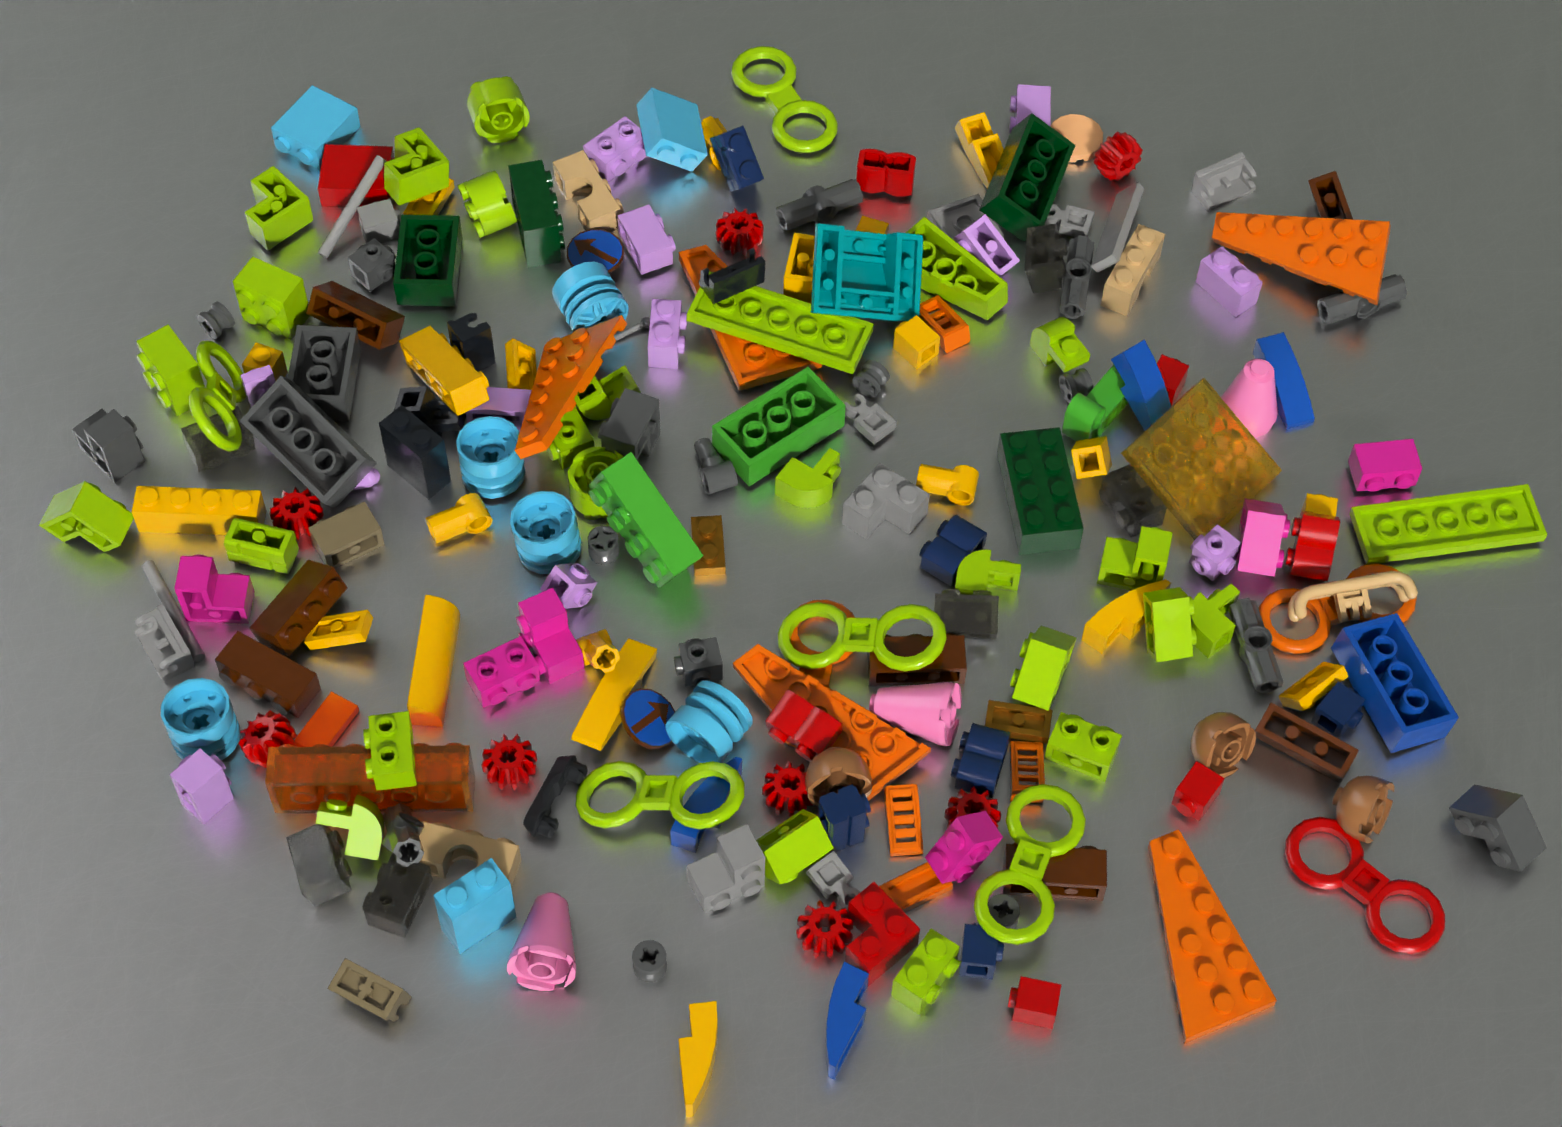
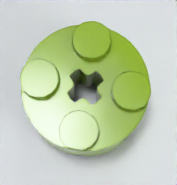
M511 77L490 78L482 82H475L470 87L467 109L475 130L480 137L483 136L492 143H504L518 137V132L523 126L524 128L527 127L530 119L529 111L519 87Z
M496 171L487 172L457 185L463 200L468 199L464 206L469 218H472L473 221L477 220L473 224L479 238L517 223L512 205L507 199L505 188Z
M605 447L587 448L573 458V463L568 469L570 500L573 506L588 520L608 517L601 506L598 507L592 501L589 495L590 489L587 486L601 471L623 457L617 451L615 453L605 451Z

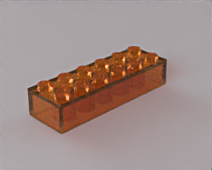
M425 743L414 744L417 786L376 791L374 779H367L365 759L371 758V749H365V746L360 744H349L345 747H330L325 744H316L312 747H296L284 744L279 747L268 748L265 784L275 813H317L321 801L327 802L329 799L342 800L347 803V806L353 807L356 794L373 801L381 812H385L388 807L396 806L398 803L409 806L411 812L474 811L475 771L470 745H462L460 743H449L445 746H430Z

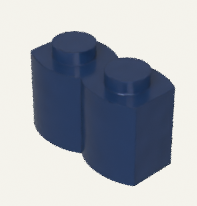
M958 515L953 516L949 521L944 520L937 530V537L932 542L928 540L923 545L919 554L922 557L920 568L950 586L956 583L957 570L961 561L967 555L982 550L987 537V532Z
M972 723L970 732H963L959 750L964 752L961 759L955 758L951 771V777L956 778L955 789H963L966 792H970L971 788L975 786L977 794L981 795L988 790L989 798L993 799L1007 753L1010 732Z

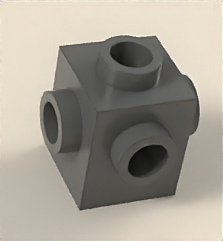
M375 238L367 244L360 246L356 252L348 257L351 276L371 292L383 282L390 280L394 275L396 256L393 250L388 245L383 246Z
M716 637L702 640L694 638L685 643L678 644L679 656L674 657L676 675H683L685 687L697 686L701 681L715 682L723 680V664Z

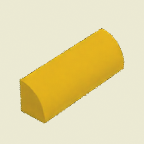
M425 595L407 709L412 725L443 727L460 612L451 602L432 595Z

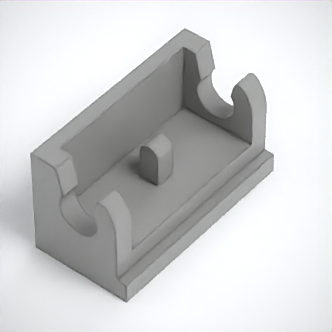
M1240 152L1195 172L1191 192L1209 212L1254 192L1256 185L1249 176L1253 178L1257 174L1251 164L1245 159V155Z
M163 603L135 620L137 627H140L135 630V633L163 682L195 667L190 650Z

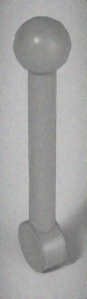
M644 317L640 323L614 335L615 340L617 341L641 328H649L650 318Z

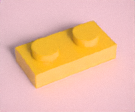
M449 178V187L410 201L403 212L404 215H439L455 188L454 180Z
M512 338L505 343L507 388L532 390L537 374L535 349Z
M368 609L324 616L306 636L304 643L309 650L366 642L373 616Z
M1322 662L1278 697L1283 707L1305 711L1312 708L1318 699L1329 693L1338 681L1341 683L1349 676L1343 665Z

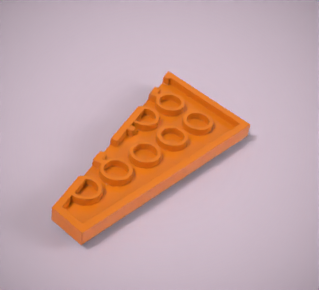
M1217 212L1212 239L1218 245L1242 254L1248 253L1261 258L1262 262L1270 265L1274 263L1284 267L1286 271L1325 286L1331 285L1343 290V293L1351 296L1357 295L1367 299L1369 303L1378 306L1391 225L1390 221Z
M707 245L679 252V261L695 296L700 288L701 270L708 268L711 272H717L728 267ZM711 329L739 391L791 377L806 367H809L811 370L822 368V364Z
M622 315L586 329L579 328L572 334L562 338L555 337L545 344L515 447V452L520 459L548 450L563 426L560 421L566 412L572 411L576 406L575 396L578 392L584 393L604 362L601 358L605 350L612 349L616 343L614 338L616 332L625 329L627 322Z
M759 644L733 662V668L770 712L775 708L784 693L790 690L842 723L843 731L832 747L853 750L865 760L872 778V792L867 797L868 801L931 752V748L922 742L918 743L897 727L893 728L877 718V715L839 692L830 690L820 684L819 680L810 675H805L792 667L791 663Z
M1178 829L1149 841V856L1154 883H1156L1158 891V905L1164 924V937L1172 981L1176 989L1178 1014L1181 1016L1184 1044L1275 1006L1277 1000L1180 830Z

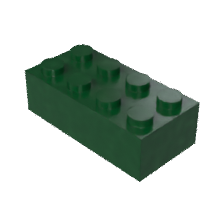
M1034 114L1028 115L1012 128L979 211L986 214V216L1023 242L1029 239L1045 225L1075 144Z
M1060 427L1000 433L997 458L1019 555L1080 549L1084 528Z

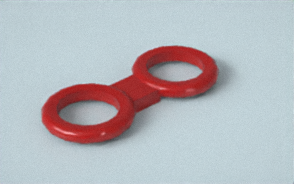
M1325 817L1305 819L1292 828L1285 843V857L1291 871L1299 880L1314 888L1325 890L1343 888L1365 905L1367 925L1371 934L1380 944L1394 952L1415 954L1425 952L1439 942L1445 930V913L1440 900L1430 889L1415 881L1403 879L1390 881V879L1363 859L1364 850L1360 841L1346 834L1335 819ZM1310 833H1331L1346 845L1349 852V864L1340 873L1332 875L1319 874L1311 870L1302 861L1299 853V843ZM1398 894L1409 895L1419 900L1427 908L1431 918L1429 931L1423 936L1414 939L1400 938L1391 933L1383 925L1380 917L1382 901L1389 896Z

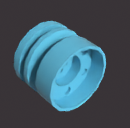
M595 261L583 262L571 267L557 279L552 289V297L561 313L565 316V320L570 325L572 332L579 328L586 329L620 315L626 319L629 313L628 303L620 290L615 286L610 273L603 264Z
M481 417L467 423L460 430L456 444L463 484L469 492L477 493L481 498L495 499L515 492L523 483L525 476L524 460L520 459L515 452L519 430L512 422L500 417Z
M553 491L535 492L517 502L511 511L510 525L521 563L528 570L538 574H550L553 567L558 564L575 563L581 554L582 541L572 503L564 495Z
M205 678L189 679L176 685L166 694L161 704V719L178 757L183 760L186 756L193 755L201 748L207 755L215 754L220 760H223L236 749L240 740V725L233 711L230 698L223 686L214 680Z
M701 681L685 699L686 705H681L665 724V728L669 738L677 748L697 763L711 761L722 763L733 750V743H737L743 737V733L752 726L753 718L745 704L731 691L712 681Z

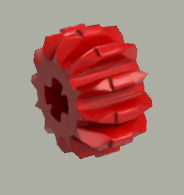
M1116 132L1113 137L1108 136L1107 140L1100 144L1101 148L1095 152L1096 158L1093 163L1105 178L1111 181L1114 179L1119 181L1124 175L1128 177L1130 171L1136 169L1135 165L1141 161L1140 155L1143 150L1134 137L1126 132L1122 134Z
M734 207L732 214L724 212L722 219L717 220L716 240L718 244H721L723 251L730 250L732 256L737 252H741L745 256L747 250L754 248L756 252L757 245H762L764 225L761 220H758L757 213L749 214L747 208L742 212H738Z
M295 487L293 493L289 494L283 490L282 498H273V507L270 508L273 526L294 531L298 541L302 534L310 537L308 527L315 525L324 516L320 500L316 496H312L308 488L300 493L299 489Z
M269 710L265 715L258 713L253 722L247 721L248 728L240 731L242 739L239 741V745L245 753V757L251 763L267 768L271 763L278 766L279 760L283 756L289 758L287 752L289 749L296 747L294 739L297 734L290 724L291 722L284 715L282 716L280 713L277 714Z
M505 734L501 737V742L491 739L489 743L490 749H484L482 753L484 761L481 764L482 771L487 774V780L490 784L498 782V787L501 790L507 784H511L514 790H516L518 782L528 785L529 775H535L537 771L535 764L537 754L532 750L529 740L521 742L518 734L512 740H508Z
M789 760L784 769L776 764L773 773L765 775L766 784L762 786V795L766 797L765 804L767 808L775 807L777 816L786 811L788 816L791 817L794 815V811L807 810V806L813 807L814 805L808 799L805 787L806 772L803 763L797 768H792L793 765Z
M975 786L971 788L970 794L960 789L957 797L951 796L948 800L949 808L945 810L944 818L949 821L947 828L957 817L986 811L998 829L997 823L1001 820V812L997 810L999 804L997 799L988 800V790L981 795L977 794Z
M819 900L817 902V909L807 905L804 912L805 915H800L797 919V925L800 928L796 930V936L799 940H803L802 948L804 951L814 948L813 956L815 958L821 952H826V956L831 959L833 957V950L843 954L846 948L845 943L852 942L853 934L850 931L853 929L854 923L852 919H847L848 911L846 908L836 911L837 904L835 901L831 902L829 907H824V903ZM822 927H827L828 932H823Z

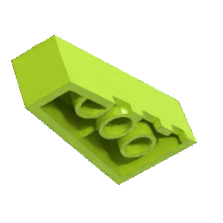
M923 217L906 232L923 235L921 289L935 296L939 295L942 299L985 320H989L1008 303V283L926 217Z

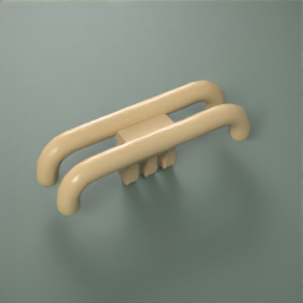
M1388 571L1315 584L1297 591L1291 597L1288 604V617L1291 621L1297 622L1306 617V604L1309 600L1334 596L1340 623L1348 621L1346 611L1348 608L1352 620L1360 619L1359 606H1361L1364 618L1372 617V609L1368 590L1392 587L1396 590L1401 602L1415 599L1418 591L1414 581L1407 574L1400 571Z

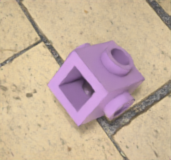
M1217 524L1205 536L1201 534L1194 540L1190 547L1192 554L1189 563L1196 572L1214 581L1221 573L1226 575L1232 570L1236 564L1241 542Z
M579 563L558 564L553 567L540 590L543 592L553 587L565 609L579 608L590 601L592 597L591 592L597 582L589 575V570Z

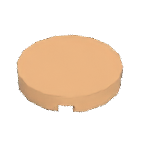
M1069 114L1061 116L1053 121L1050 126L1075 144L1069 162H1076V160L1082 159L1084 161L1091 160L1095 157V152L1101 148L1100 144L1103 143V131L1100 125L1092 118L1084 115Z

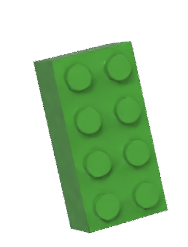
M806 367L712 426V445L725 461L730 460L736 473L748 486H751L789 462L792 457H797L844 427L846 405L809 367Z
M632 452L601 471L587 486L590 489L589 495L592 501L598 507L601 506L608 515L607 521L610 527L615 532H620L626 541L625 547L633 558H638L644 567L643 573L650 583H655L658 588L687 570L704 556Z

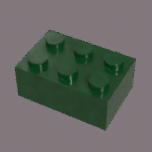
M542 160L508 165L512 204L527 268L560 263V250H565L563 233L559 232L564 231L561 214L555 211L558 209L556 193L549 189L553 188L550 170L545 171Z
M401 215L393 281L397 305L456 306L463 239L460 216Z

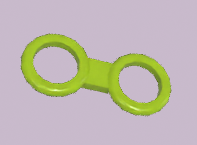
M768 46L750 48L739 54L732 64L731 75L735 85L746 94L765 98V101L775 113L772 120V132L775 139L784 148L798 153H812L820 151L832 143L837 135V120L833 112L825 105L815 101L802 100L794 90L792 84L796 79L797 69L789 55L782 50ZM771 59L778 62L784 68L785 74L776 83L758 85L750 82L744 76L743 69L753 60ZM811 113L824 121L826 130L815 139L798 140L785 132L783 124L792 115Z
M210 340L201 341L196 348V359L202 374L207 380L206 387H196L191 391L189 407L200 430L213 444L228 452L236 451L242 443V432L232 410L235 409L236 403H241L246 399L240 376L243 372L237 362L222 346ZM210 355L215 357L227 370L234 389L216 372ZM203 402L209 404L221 417L226 426L228 436L221 433L211 422Z
M821 602L804 604L789 613L782 621L777 633L778 648L784 658L796 667L806 669L826 667L839 660L845 652H874L877 659L890 669L904 672L919 670L935 661L942 653L947 640L946 627L940 616L927 606L916 604L897 606L885 612L879 620L878 618H847L843 611L831 604ZM819 616L829 618L836 623L839 634L836 642L828 650L819 654L808 655L800 653L793 648L791 636L800 622ZM914 618L930 625L933 630V637L930 645L923 652L915 656L902 657L894 655L887 650L884 639L887 631L893 624L904 619Z
M617 761L606 763L592 770L584 778L576 792L575 806L583 820L591 826L601 828L622 826L637 817L643 810H670L673 818L685 827L695 829L712 828L729 820L738 811L744 799V781L736 769L726 763L715 761L698 763L685 770L678 778L676 775H647L643 769L634 763ZM617 776L629 777L636 782V793L624 808L616 812L601 813L590 807V797L594 789L601 782ZM715 776L723 778L730 783L729 796L719 808L703 814L691 813L683 808V796L694 782L705 777Z
M1046 784L1030 786L1015 795L1007 808L1006 824L1010 837L1018 845L1010 868L997 871L984 879L975 893L973 908L979 925L989 936L1002 943L1014 945L1029 943L1045 934L1053 921L1055 910L1051 891L1042 881L1050 857L1064 855L1076 847L1084 835L1086 819L1081 804L1071 793L1058 786ZM1041 799L1057 802L1070 815L1072 822L1070 831L1065 837L1053 842L1037 841L1030 837L1022 828L1020 822V813L1026 805ZM1008 884L1022 885L1031 890L1038 898L1041 907L1040 915L1036 922L1021 929L1006 928L997 923L990 915L987 905L988 899L994 890Z

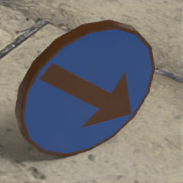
M589 229L580 232L571 239L567 246V260L571 267L583 262L595 261L603 264L608 272L611 273L620 266L624 258V246L621 240L612 232L603 229Z
M640 688L630 692L622 701L620 710L622 724L627 734L637 744L648 749H661L672 742L665 728V724L675 713L671 703L662 694L652 689Z

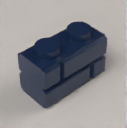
M744 125L710 138L723 174L727 177L726 182L730 192L764 179Z
M846 786L839 789L837 794L831 792L821 796L819 800L818 817L834 847L832 851L835 853L845 849L846 845L851 847L863 842L865 828L870 826L866 814L871 812L869 801L864 793L859 794L856 786Z

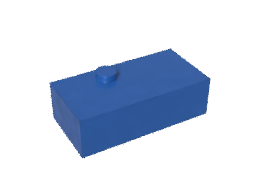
M1395 613L1342 628L1331 650L1339 664L1345 667L1349 676L1347 678L1354 690L1365 699L1363 706L1390 753L1445 738L1459 717L1399 615Z

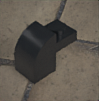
M427 386L400 388L394 410L403 405L440 437H442L443 432L460 431L463 428L466 412L457 416L442 400L437 401Z

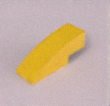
M983 112L960 119L955 126V131L975 172L988 189L1004 148L998 133L993 134L987 116Z
M1166 579L1153 582L1114 599L1085 623L1081 640L1101 654L1120 633L1131 640L1145 624L1143 593L1170 589L1171 582Z
M717 1001L689 1004L691 1037L678 1038L686 1117L694 1116L711 1079L718 1037Z

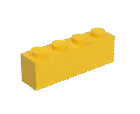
M428 326L399 340L407 365L457 416L490 400L486 390L489 387V383L482 371L477 372L470 359H464L459 349L455 345L451 346L443 333L439 334L431 326Z
M137 486L131 511L139 532L226 535L234 518L264 524L266 517V507L260 490Z

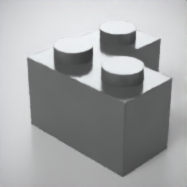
M625 388L620 399L615 398L610 411L611 416L607 422L603 421L601 424L598 438L601 439V446L605 447V451L613 453L617 451L623 457L632 452L638 460L640 454L646 457L650 456L660 436L659 399Z
M100 409L72 429L78 446L115 483L145 462L141 452L143 445L135 435L137 431L136 425L128 416L122 417L115 409L109 413Z
M1474 784L1449 807L1455 820L1454 824L1460 833L1485 839L1491 852L1490 856L1497 866L1521 872L1547 848L1527 803L1521 794Z

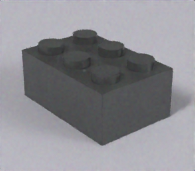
M297 325L287 379L295 382L334 421L349 422L361 353L357 328Z

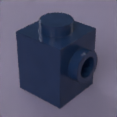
M1338 681L1317 706L1311 723L1340 739L1349 727L1354 730L1362 720L1364 713L1361 712L1365 699L1356 690L1346 687Z
M978 922L965 924L959 975L993 979L996 961L1002 962L1004 943L989 936Z

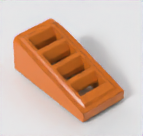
M939 295L920 303L919 317L940 336L939 346L946 353L970 342L969 325ZM939 309V311L929 315V313Z
M1010 742V802L1019 792L1027 787L1035 786L1019 784V781L1036 782V785L1045 784L1043 742ZM1018 751L1036 752V755H1019ZM1018 761L1036 762V765L1018 764ZM1018 771L1036 772V775L1018 774ZM1044 799L1032 801L1031 803H1043Z
M917 784L886 786L884 788V806L890 856L923 854ZM911 811L912 813L908 815H894V812ZM913 825V828L895 829V826ZM914 837L915 839L913 842L896 843V838Z

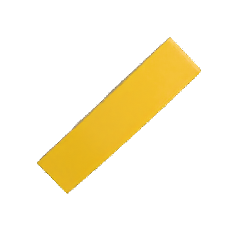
M630 638L627 639L618 652L620 660L616 663L615 670L605 673L572 734L571 740L599 751L603 749L622 722L620 714L622 701L630 692L640 689L642 686L644 674L656 659L657 648Z

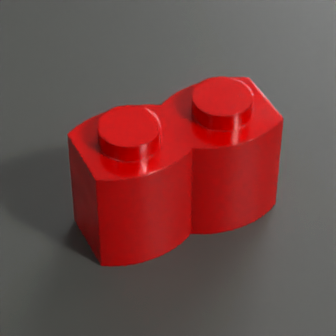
M877 149L860 150L856 180L860 185L861 191L868 193L884 191L890 195L900 197L912 195L916 157L902 152L887 154Z
M1301 511L1299 518L1294 517L1291 536H1296L1293 548L1288 547L1285 557V566H1290V575L1328 581L1340 527L1339 517Z
M790 690L784 693L765 720L770 737L781 744L787 741L795 745V752L808 761H811L816 755L832 747L843 731L842 723L813 706Z

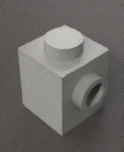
M390 199L356 207L366 244L373 238L380 243L399 239L401 213L399 209L394 210Z

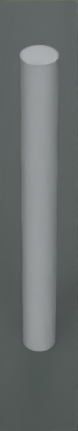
M376 155L317 253L324 258L329 257L357 211L356 207L360 206L384 167V163L387 162L384 158Z
M148 560L144 562L142 568L189 648L193 661H202L205 658V654L154 561Z

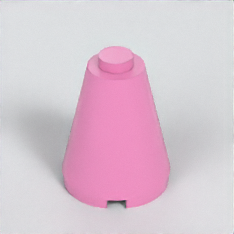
M1263 359L1248 361L1221 396L1217 415L1219 421L1227 430L1231 432V429L1240 432L1242 437L1254 438L1268 433L1274 425L1278 415L1275 373L1273 366L1268 361Z
M943 682L879 688L877 694L873 693L870 698L869 711L892 727H897L902 731L940 746H951L959 726V720L955 718L956 709H961V687L957 683Z
M545 893L535 899L508 958L507 972L509 975L511 973L516 975L517 983L526 988L538 991L555 990V985L565 982L564 987L570 985L576 976V960L568 902L557 893Z

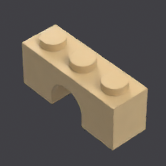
M584 150L554 161V181L565 199L567 200L575 196L586 197L577 201L578 220L585 231L589 229H603L611 232L618 229L617 215L624 213L622 204L618 198H613L608 181L605 178L601 179L595 161L593 159L589 160Z
M1138 224L1123 250L1119 262L1116 263L1104 284L1100 306L1128 316L1139 295L1145 274L1150 276L1161 256L1165 238L1164 233Z
M423 821L424 828L419 837L424 855L419 863L412 864L413 871L445 879L450 866L458 860H472L477 863L476 867L492 858L509 880L512 888L521 862L519 845L506 838H498L496 840L484 837L481 833L474 830H466L464 832L452 829L449 825L442 822H434L432 824Z

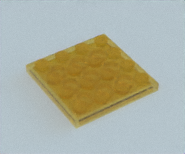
M1205 378L1198 381L1121 452L1194 540L1201 534L1205 536L1217 524L1223 528L1242 510L1244 498L1253 499L1282 471Z

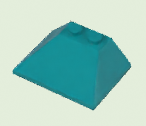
M815 224L811 313L898 322L909 321L916 315L919 317L923 235L901 232L879 234L845 230V226Z

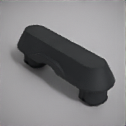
M575 755L560 756L556 759L529 808L523 825L533 837H537L539 834L547 838L554 836V831H557L559 825L557 818L549 816L554 799L561 795L569 780L579 784L586 777L588 772L587 766L577 762Z

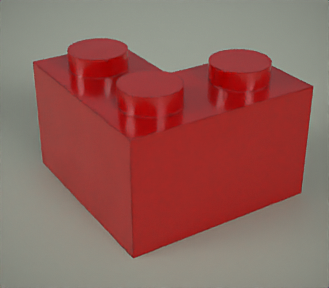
M875 882L871 883L849 901L847 919H852L854 926L862 934L846 946L845 962L869 973V986L918 945L920 928Z

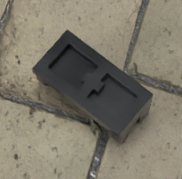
M755 249L747 250L746 259L710 275L708 268L701 270L699 285L713 304L763 283L765 279V260L762 256L755 259Z
M470 313L455 321H448L447 326L450 345H455L464 359L469 358L475 370L479 372L496 363L492 332L487 322L478 324L476 327H469L468 324L477 320V314Z

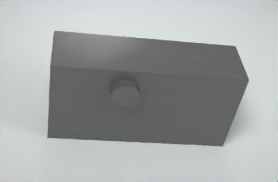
M280 376L239 420L323 504L334 508L348 496L377 464L295 382L283 376Z

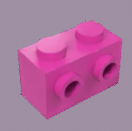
M1414 439L1354 444L1348 459L1356 491L1368 490L1375 492L1387 488L1406 489L1416 486L1422 471Z
M521 636L463 663L466 680L483 708L491 704H499L508 696L520 690H528L540 681L539 665Z
M986 811L960 816L953 821L925 858L942 884L952 881L961 883L974 874L1002 840L1003 836Z

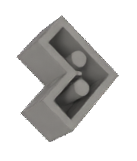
M879 463L843 503L842 524L867 539L885 519L910 535L927 515L930 494Z
M748 824L718 836L716 853L687 865V881L704 913L712 909L721 910L728 906L732 900L743 895L744 897L752 896L765 886V855Z

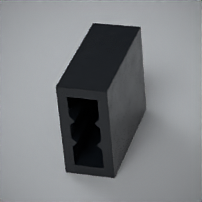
M403 405L379 422L387 465L429 500L451 482L445 442L442 437Z

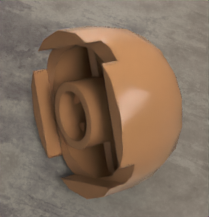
M1216 712L1199 721L1194 728L1190 744L1195 762L1198 761L1223 778L1228 777L1239 769L1234 765L1241 758L1247 761L1256 742L1255 730L1250 727L1251 725L1230 712Z
M830 747L816 755L809 763L806 771L805 787L809 801L819 807L821 796L831 792L837 794L839 789L849 785L856 786L859 794L864 793L868 797L872 792V778L869 767L860 754L841 747Z
M1357 776L1350 780L1344 788L1339 787L1333 798V805L1337 806L1336 818L1339 826L1346 834L1366 844L1374 841L1369 836L1372 831L1379 835L1392 807L1393 800L1388 799L1387 796L1388 790L1394 792L1395 787L1393 783L1375 776Z

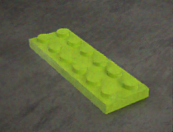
M700 286L687 312V321L850 374H854L874 327V323L855 317L811 313V303L758 286L749 288L715 304L711 302Z
M1528 484L1351 507L1349 513L1366 564L1543 542L1547 537V532Z

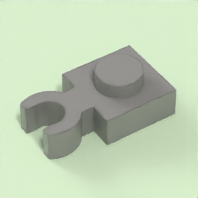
M1052 204L1049 215L1052 216L1047 217L1044 226H1060L1059 233L1073 237L1078 235L1088 236L1094 211L1067 205L1064 211L1057 205Z
M857 393L855 395L857 407H852L847 402L844 403L846 405L845 415L854 419V427L874 445L896 429L897 421L876 403L869 408L866 405L865 397Z
M834 851L810 867L806 872L825 899H828L833 894L836 896L839 910L846 908L848 911V906L844 899L846 897L854 898L860 893L858 889L849 887L848 883L853 880L854 876Z

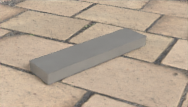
M1139 182L1117 193L1091 264V267L1097 273L1116 264L1120 260L1144 192V187Z

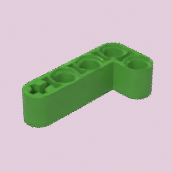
M1114 365L1087 396L1077 393L1070 401L1064 416L1063 434L1075 441L1100 437L1128 404L1120 388L1125 386V383Z

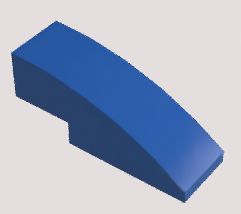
M1284 332L1256 339L1252 354L1255 359L1268 361L1274 368L1277 410L1285 428L1290 429L1314 422L1315 417L1306 384Z
M1143 340L1115 356L1111 361L1125 383V386L1120 388L1148 438L1152 440L1154 434L1170 417L1173 418V413L1161 372L1146 341Z
M735 757L726 763L736 769L740 776L742 775V758ZM708 777L693 792L683 808L696 814L709 813L719 808L729 796L730 783L720 777ZM675 820L670 830L671 845L696 853L705 829L685 827ZM721 824L717 825L715 828L720 829Z
M846 962L843 963L835 981L826 1024V1065L828 1077L832 1079L836 1078L865 1022L866 1008L859 1005V1002L868 987L869 973Z

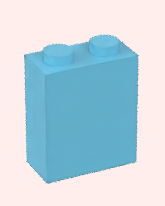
M312 85L271 127L275 147L279 151L289 153L298 158L302 163L310 164L320 170L325 144L344 145L361 126L357 107Z
M651 88L636 104L646 156L691 172L705 159L708 152L697 104L655 88Z
M492 858L433 895L441 929L459 954L517 918L511 883Z

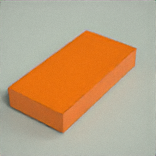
M331 691L294 739L295 745L323 760L358 714V705Z
M926 862L879 887L906 913L952 890L953 883L942 884L929 863Z

